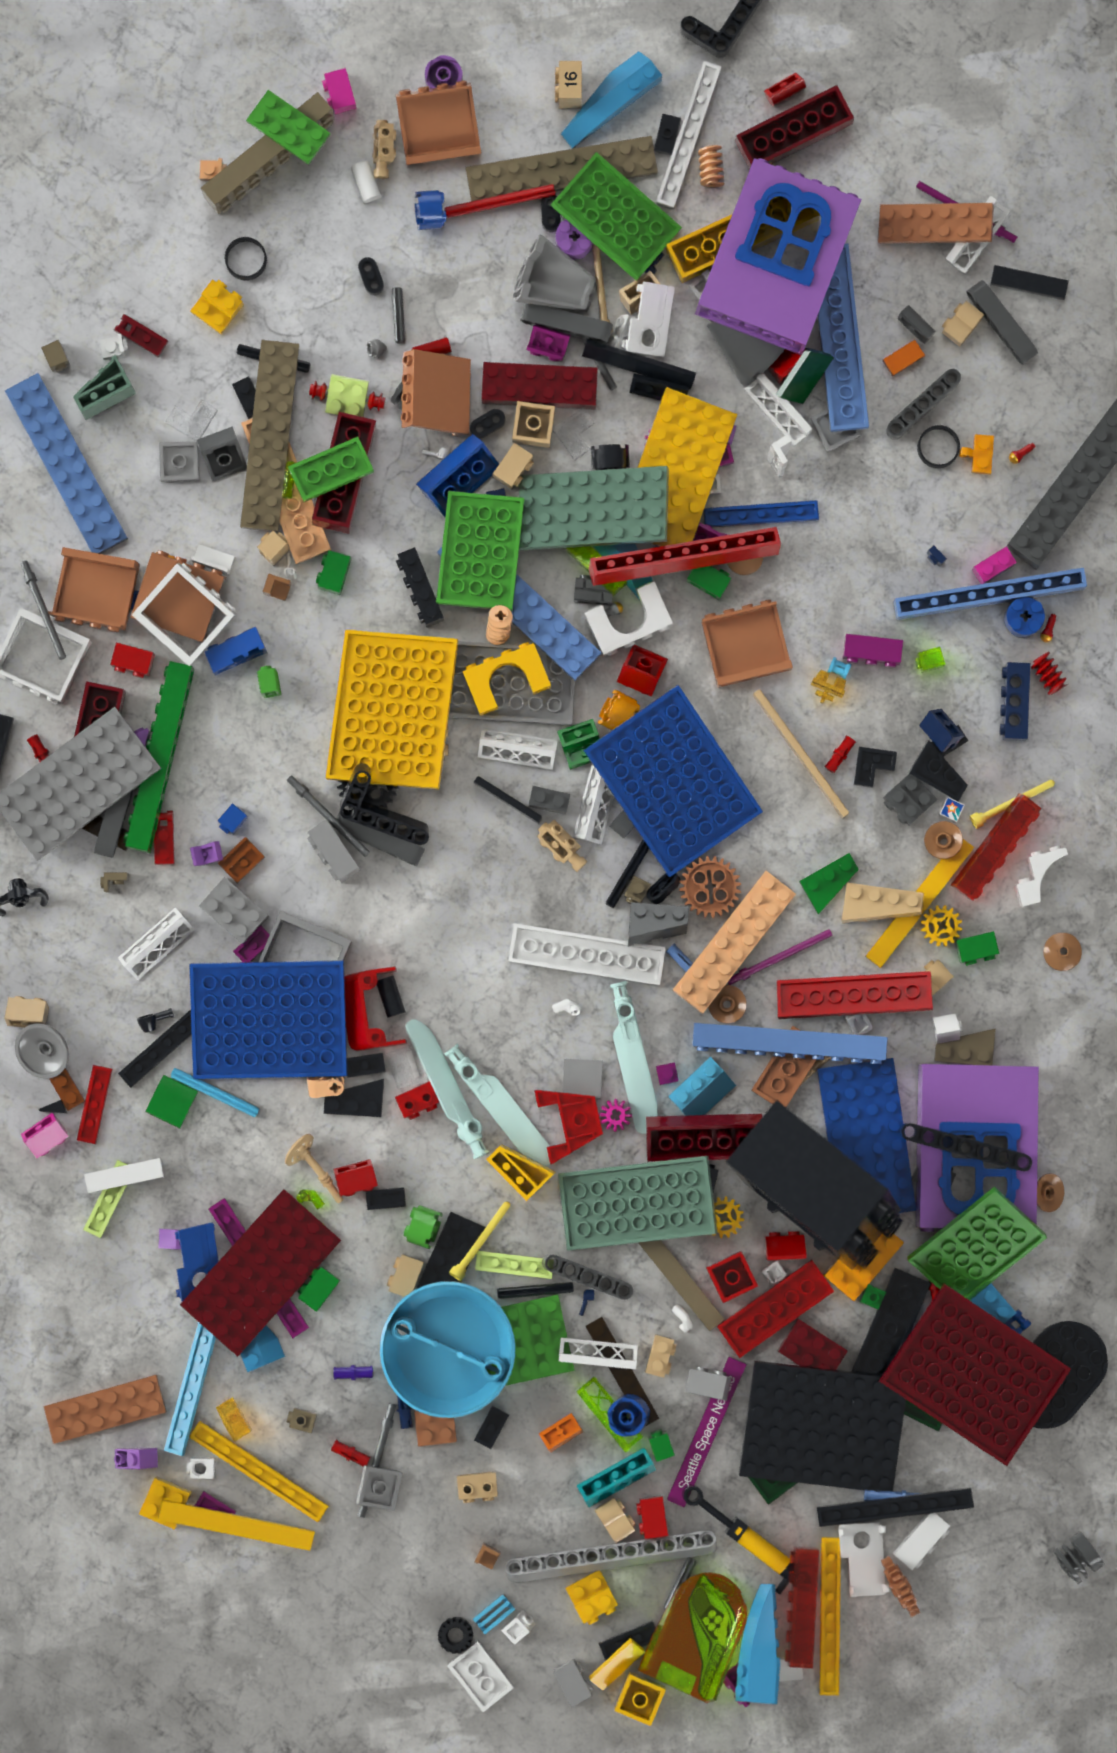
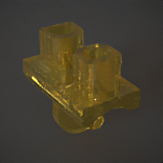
M820 670L816 678L814 677L811 682L812 686L824 690V692L816 690L815 695L822 697L820 703L823 704L825 699L833 701L834 696L828 693L842 698L845 693L846 680L836 677L834 684L831 685L826 683L830 673Z

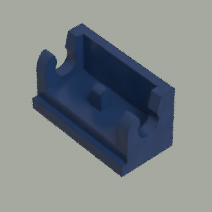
M942 709L930 710L919 725L941 752H946L949 747L953 749L961 738L965 736Z

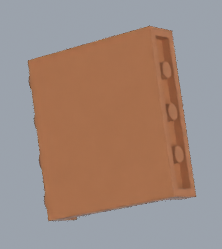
M466 80L455 82L456 85L448 86V83L438 84L437 88L429 89V86L419 87L418 91L411 92L410 89L400 90L399 94H396L407 165L481 154L471 83H467Z
M416 349L403 352L402 428L417 427L452 433V436L455 437L468 435L471 359Z
M62 547L61 555L64 556L53 610L52 612L48 611L49 615L54 617L53 620L65 622L66 619L71 620V623L83 626V623L90 624V627L101 629V626L108 627V630L112 632H119V629L126 631L140 564L131 559Z
M160 550L157 553L152 552L132 614L177 563L181 565L184 563L192 569L190 573L195 577L200 576L206 582L205 586L209 590L213 588L219 594L227 577L222 576V571L212 568L210 572L204 569V565L195 562L193 565L187 564V559L178 556L172 559L168 557L169 553ZM177 572L143 612L162 629L203 642L207 638L206 633L216 605Z
M771 599L760 602V605L754 607L753 604L744 605L741 610L737 611L734 608L727 609L721 615L711 613L705 615V618L702 619L701 623L718 688L792 670L793 666L789 659L776 601L772 602Z

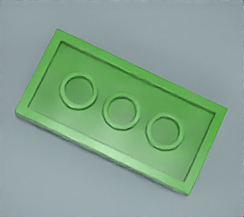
M267 90L246 119V122L308 165L331 135L329 131L270 90Z
M359 437L288 466L303 502L374 473V469Z

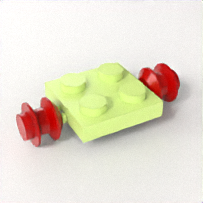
M334 374L331 375L329 389H327L325 382L320 386L315 381L314 384L310 385L309 390L312 400L316 396L320 398V401L327 397L325 413L336 415L339 412L364 417L366 404H368L370 410L376 407L378 412H380V409H384L386 401L383 393L380 396H375V392H372L367 396L369 381Z

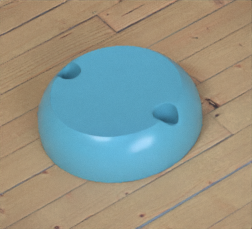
M442 1281L424 1285L412 1291L395 1306L382 1331L380 1357L384 1375L393 1391L402 1401L421 1413L440 1418H453L474 1413L488 1405L499 1395L510 1378L515 1361L516 1345L513 1329L507 1315L491 1296L466 1283ZM400 1324H405L408 1326V1328L401 1326ZM398 1329L401 1330V1331H403V1332H406V1333H408V1334H406V1335H401V1334L398 1332ZM489 1364H495L498 1368L491 1366ZM487 1369L496 1372V1374H489Z

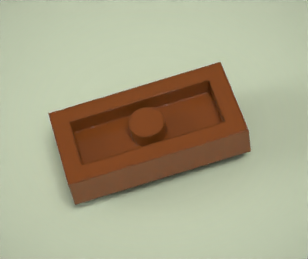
M66 1068L59 1075L49 1078L67 1111L85 1102Z

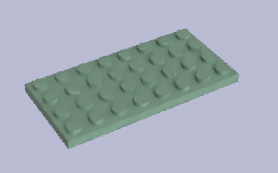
M667 466L521 475L523 480L519 484V497L525 500L519 550L667 542L669 468Z
M708 1156L558 1173L567 1250L717 1234Z

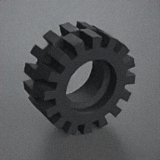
M461 1617L446 1619L441 1624L438 1632V1641L445 1651L459 1654L466 1651L472 1643L473 1631L467 1620H463ZM452 1628H459L463 1632V1639L458 1643H453L448 1638V1632Z

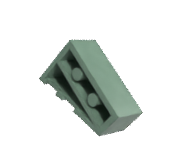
M116 355L111 358V361L104 368L102 367L98 371L99 373L92 380H89L73 396L86 420L136 394Z

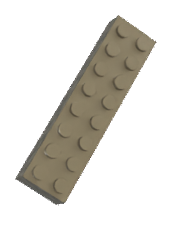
M318 92L297 108L298 111L324 129H328L334 123L333 109ZM264 135L201 187L203 196L218 215L221 212L225 213L231 208V204L234 201H240L245 197V192L250 188H256L261 183L260 180L262 178L272 175L278 165H284L290 159L289 156L292 153Z

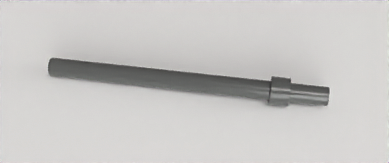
M22 561L20 564L25 574V582L30 586L59 659L63 660L66 658V654L37 586L35 573L31 571L28 561Z
M293 776L287 779V782L296 789V793L301 798L304 797L364 857L369 855L370 851L309 792V789L304 784L301 785Z
M389 1403L386 1416L382 1419V1430L371 1465L373 1467L379 1468L389 1430L394 1423L392 1419L396 1404ZM360 1505L357 1516L365 1518L368 1506Z

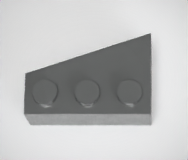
M631 902L628 947L640 942H651L658 938L665 939L687 934L689 907Z

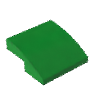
M593 719L557 731L570 770L591 763L583 750L600 739Z
M163 1075L145 1112L180 1129L198 1091Z

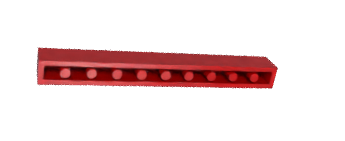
M777 527L590 558L589 573L593 586L779 555L781 541Z

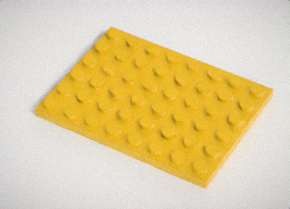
M345 630L325 777L327 780L349 782L356 765L364 763L371 768L370 784L440 789L458 639ZM360 773L358 776L365 777L367 774Z

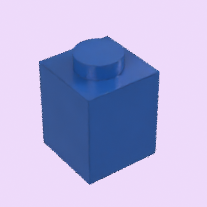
M232 803L218 819V822L221 824L219 828L226 834L231 832L234 835L247 820L248 816Z

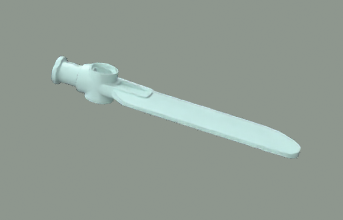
M627 981L610 985L614 991V1004L619 1019V1024L613 1033V1040L635 1129L637 1132L645 1134L646 1117L657 1116V1101L631 996H628ZM624 1005L629 1006L631 1009V1013L628 1016L620 1014V1008Z
M416 1019L410 1020L406 1023V1031L445 1115L458 1124L457 1134L461 1140L470 1145L474 1159L490 1153L482 1142V1125L480 1121L473 1118L435 1036L422 1022Z
M458 1044L448 1050L444 1055L448 1056L454 1063L456 1071L520 1153L541 1165H551L547 1147L550 1145L499 1080L494 1076L482 1075L470 1058L464 1056ZM453 1053H456L460 1060H458ZM467 1066H471L474 1069V1074L471 1077H466L463 1074V1069Z

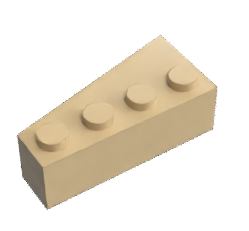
M847 883L842 924L921 915L924 893Z

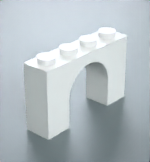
M654 581L635 589L644 608V620L640 627L633 632L621 633L615 630L610 624L601 604L583 612L601 654L611 656L617 653V649L622 646L624 648L633 646L635 644L634 641L641 638L643 641L652 637V633L657 630L661 633L670 629L669 625L673 624Z

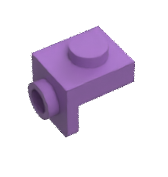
M219 841L190 848L194 866L208 865L223 860Z

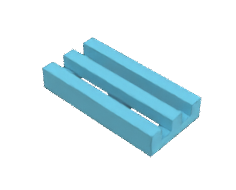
M502 1594L474 1617L473 1620L483 1633L486 1634L511 1614L515 1608ZM502 1600L505 1602L485 1620L480 1622L479 1619ZM507 1606L510 1608L487 1628L484 1627L487 1622Z

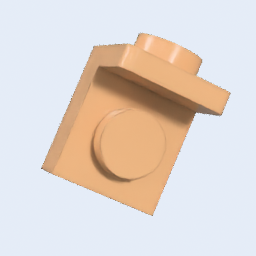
M218 158V161L200 160V181L211 180L227 167V164H224L222 158Z

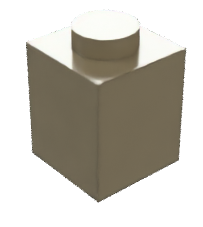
M59 340L41 347L52 372L63 371L70 364Z

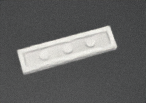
M161 1158L87 1173L84 1174L87 1191L91 1193L164 1177Z

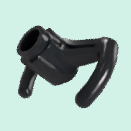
M16 878L9 882L8 892L0 897V906L11 903L15 907H24L29 902V898L41 897L40 905L44 907L47 905L49 898L46 891L42 888L29 889L23 879ZM0 908V916L3 917L6 915V911Z

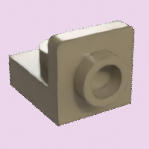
M104 872V877L100 879V886L104 888V892L110 893V881H113V885H123L124 881H129V873Z
M634 876L624 894V897L627 898L626 902L630 904L631 902L642 903L651 884Z

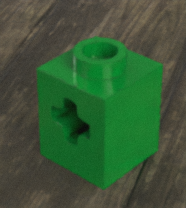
M868 1284L859 1302L879 1310L886 1292Z

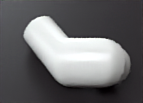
M565 999L552 1005L555 1014L564 1010L573 1016L580 1014L579 1004L570 999Z
M679 1304L675 1305L672 1312L683 1321L679 1328L684 1333H687L693 1328L691 1318Z

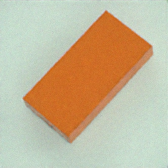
M913 340L884 358L883 362L891 375L894 376L925 357V354L916 340Z

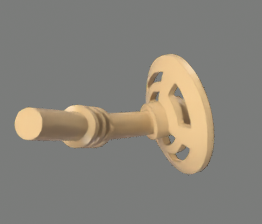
M311 1134L302 1136L288 1151L285 1157V1164L292 1166L301 1160H306L319 1176L318 1180L328 1189L337 1203L342 1202L343 1197L340 1196V1193L334 1186L333 1179H331L328 1172L321 1168L309 1151L314 1137Z

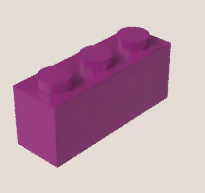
M846 634L842 659H847L846 662L848 663L866 661V665L875 666L877 663H884L885 667L896 668V665L901 663L903 640Z

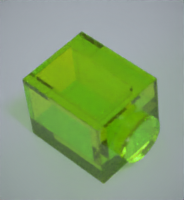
M941 647L918 652L917 658H915L916 667L921 670V673L945 666Z

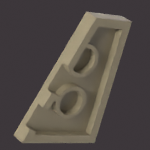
M996 1028L960 1036V1040L940 1044L936 1042L934 1061L992 1066Z

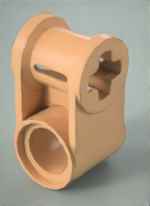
M324 1076L307 1077L309 1096L311 1098H320L342 1094L344 1091V1076H335L336 1079Z

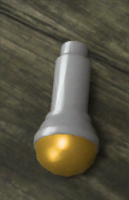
M613 602L610 608L605 610L607 617L613 614H621L623 612V605L620 602Z

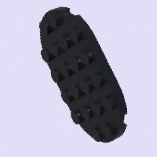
M1062 1321L1054 1323L1045 1328L1032 1342L1071 1368L1033 1426L1034 1428H1055L1068 1422L1098 1388L1106 1375L1108 1358L1103 1340L1092 1328L1079 1322Z

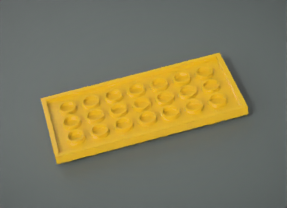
M668 387L665 388L637 467L667 466L669 468L667 542L652 543L657 546L693 541L737 414Z

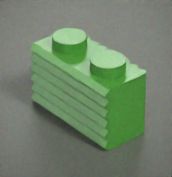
M271 666L260 667V670L257 671L261 695L264 698L282 695L276 668Z

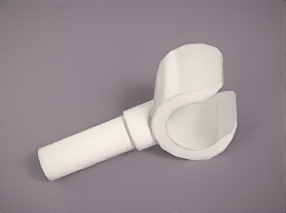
M441 448L439 453L422 450V454L437 457L441 461L450 454L444 448Z
M287 553V568H285L284 574L287 580L291 574H293L296 580L297 574L292 567L291 554Z

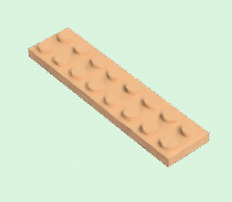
M252 419L241 423L249 445ZM289 443L280 525L288 541L294 561L298 564L327 553L328 550L331 551L323 528L312 525V516L315 508L312 499L303 502L289 472L288 466L297 463Z
M765 871L672 991L703 1014L796 893Z

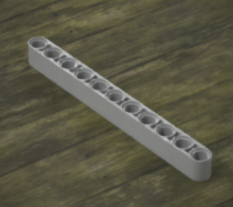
M700 1531L512 1559L506 1564V1572L511 1582L518 1583L708 1555L715 1552L717 1542L713 1532ZM706 1540L712 1541L710 1545H705L703 1542ZM686 1543L693 1544L690 1548L684 1547ZM673 1546L674 1549L667 1551L665 1547ZM647 1549L655 1550L653 1553L645 1552ZM630 1551L635 1552L633 1556H627L626 1554ZM610 1554L616 1555L614 1559L607 1558ZM591 1557L597 1558V1560L594 1562L588 1561V1559ZM571 1560H576V1561H578V1562H577L576 1564H574V1565H570V1564H569V1561H571ZM551 1563H557V1564H558L557 1567H554V1568L549 1567V1565H550ZM532 1566H539L535 1571L530 1570ZM512 1569H519L518 1573H511Z

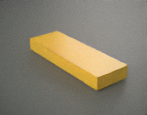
M630 1638L589 1676L590 1681L604 1691L645 1653L644 1648Z

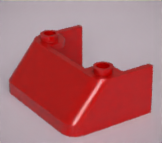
M395 966L367 970L345 976L346 1029L349 1046L355 1051L407 1044L406 1039L386 1042L383 1030L379 1028L369 1029L364 991L371 990L377 985V975L397 972Z

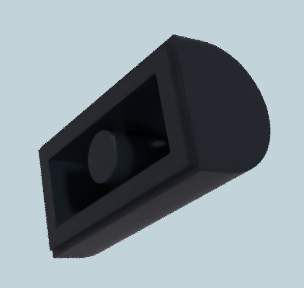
M394 976L378 980L377 988L387 1018L405 1013L406 1011Z

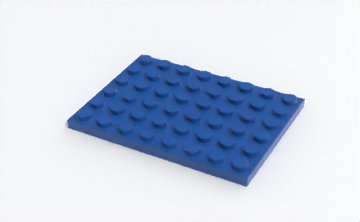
M676 685L583 750L668 877L680 871L763 812L679 685Z
M344 960L189 964L193 1079L347 1076Z

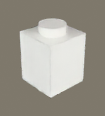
M956 1014L933 1018V1029L937 1044L960 1040V1032H963L961 1020L957 1021Z

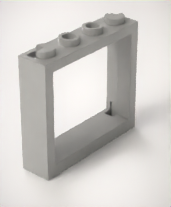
M280 911L259 962H267L284 921L342 945L343 948L337 960L345 959L352 941Z

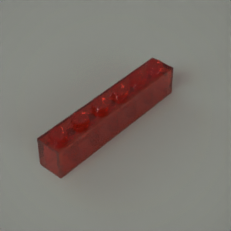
M1018 793L950 886L969 900L974 901V899L979 898L983 892L982 888L986 883L991 882L994 878V872L997 868L1003 866L1006 861L1005 857L1008 853L1014 851L1017 841L1020 837L1022 838L1026 835L1028 826L1031 822L1037 820L1040 815L1039 811L1042 808L1027 796Z
M794 1546V1551H790V1563H793V1570L789 1571V1583H792L791 1591H788V1603H791L790 1610H787V1622H790L789 1630H786L785 1640L789 1643L788 1650H785L784 1661L787 1662L789 1667L813 1669L819 1549L815 1547Z

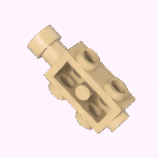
M376 120L372 135L374 139L372 157L373 164H376L374 178L388 179L389 170L387 165L392 163L396 157V149L394 148L396 130L394 129V124L388 123L387 120Z
M555 820L549 824L545 822L538 829L540 834L537 837L540 839V844L544 848H549L555 860L561 861L563 864L569 861L576 872L588 862L583 856L580 857L576 853L581 846Z

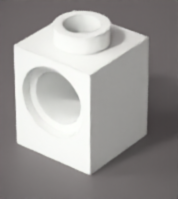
M192 1457L191 1461L187 1462V1474H190V1478L214 1479L216 1458ZM197 1463H203L206 1466L205 1473L197 1472Z

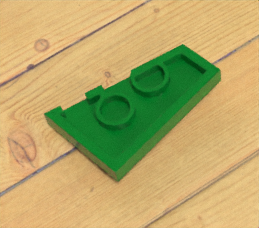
M850 853L800 880L799 883L817 914H819L859 869Z

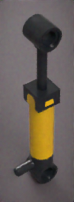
M688 1485L683 1489L682 1497L687 1504L691 1506L699 1505L727 1526L724 1532L783 1577L775 1589L779 1595L782 1594L789 1583L797 1589H805L810 1585L811 1577L805 1569L738 1517H735L733 1521L703 1499V1493L698 1486ZM691 1490H695L698 1493L695 1500H689L687 1497ZM804 1574V1582L796 1583V1576Z

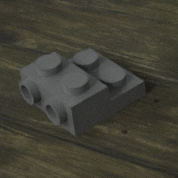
M908 774L883 797L885 806L890 811L894 809L898 814L896 816L903 825L907 823L908 826L938 800L918 778L911 774Z

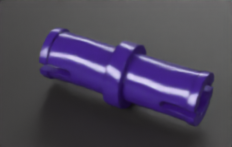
M351 1365V1367H334V1380L373 1378V1366L356 1367V1365Z

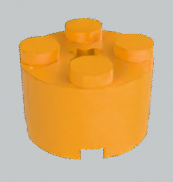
M618 690L612 692L614 694L612 698L608 697L599 714L602 720H598V724L610 730L618 727L638 713L640 709L637 700Z

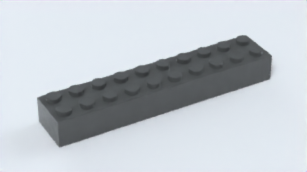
M1117 399L1007 545V548L1035 570H1037L1117 463Z

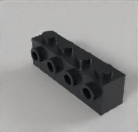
M414 547L397 554V566L399 571L403 570L406 577L403 580L406 588H411L413 595H410L413 605H418L420 612L417 615L421 624L425 623L426 627H430L444 621L416 548Z

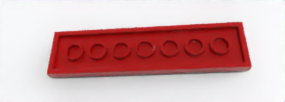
M931 971L777 980L778 1019L933 1010Z

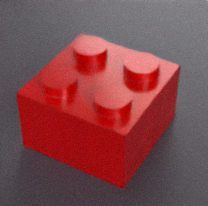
M742 1251L706 1267L722 1303L758 1287Z

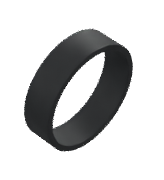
M241 237L232 241L225 251V264L228 271L235 278L245 281L253 280L259 277L265 270L267 255L259 241L250 237ZM241 242H252L258 245L264 253L262 267L256 273L249 276L238 275L228 266L230 250Z
M935 425L929 427L922 433L918 441V455L929 467L945 468L951 465L959 454V438L947 426ZM940 429L947 431L954 437L957 444V452L955 457L948 463L934 464L923 456L920 447L921 439L929 431Z

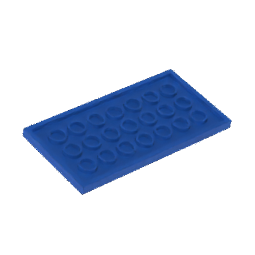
M888 1058L886 1061H882V1064H871L868 1061L817 1069L828 1142L885 1186L901 1209L899 1213L916 1211L906 1139L900 1135L903 1117L894 1058Z

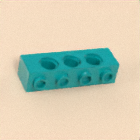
M644 1447L576 1486L588 1508L656 1471V1468Z

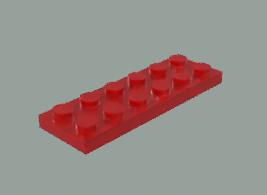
M811 1259L717 1327L737 1356L741 1358L832 1294L834 1290Z

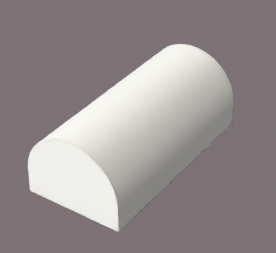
M361 161L354 164L351 170L364 204L381 198L382 195L369 161Z

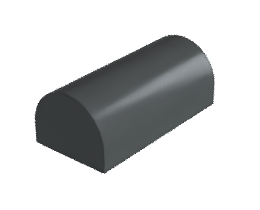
M909 305L898 316V320L923 344L936 333Z

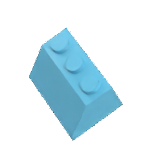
M710 1057L675 1089L668 1098L685 1116L705 1115L736 1085Z

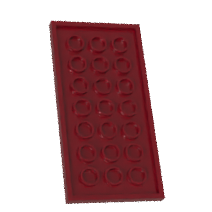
M283 1189L184 1299L180 1306L238 1357L341 1240Z

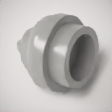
M372 339L367 342V353L369 356H373V358H378L387 349V346L379 339Z

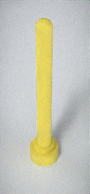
M1048 780L984 813L976 812L970 815L973 826L976 829L984 826L986 820L1052 788L1055 782L1054 780Z
M509 1202L502 1204L461 1263L451 1268L449 1274L455 1279L462 1281L466 1276L467 1266L510 1208Z

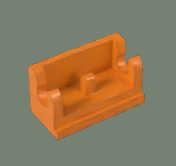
M572 1413L540 1432L539 1436L547 1449L553 1452L584 1431Z

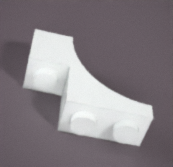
M1059 845L1049 848L1050 852L1042 853V850L1033 852L1031 857L1027 858L1033 880L1030 881L1029 877L1018 880L1019 884L1015 885L1020 908L1041 902L1040 886L1042 878L1052 863L1068 855L1067 848L1061 849Z

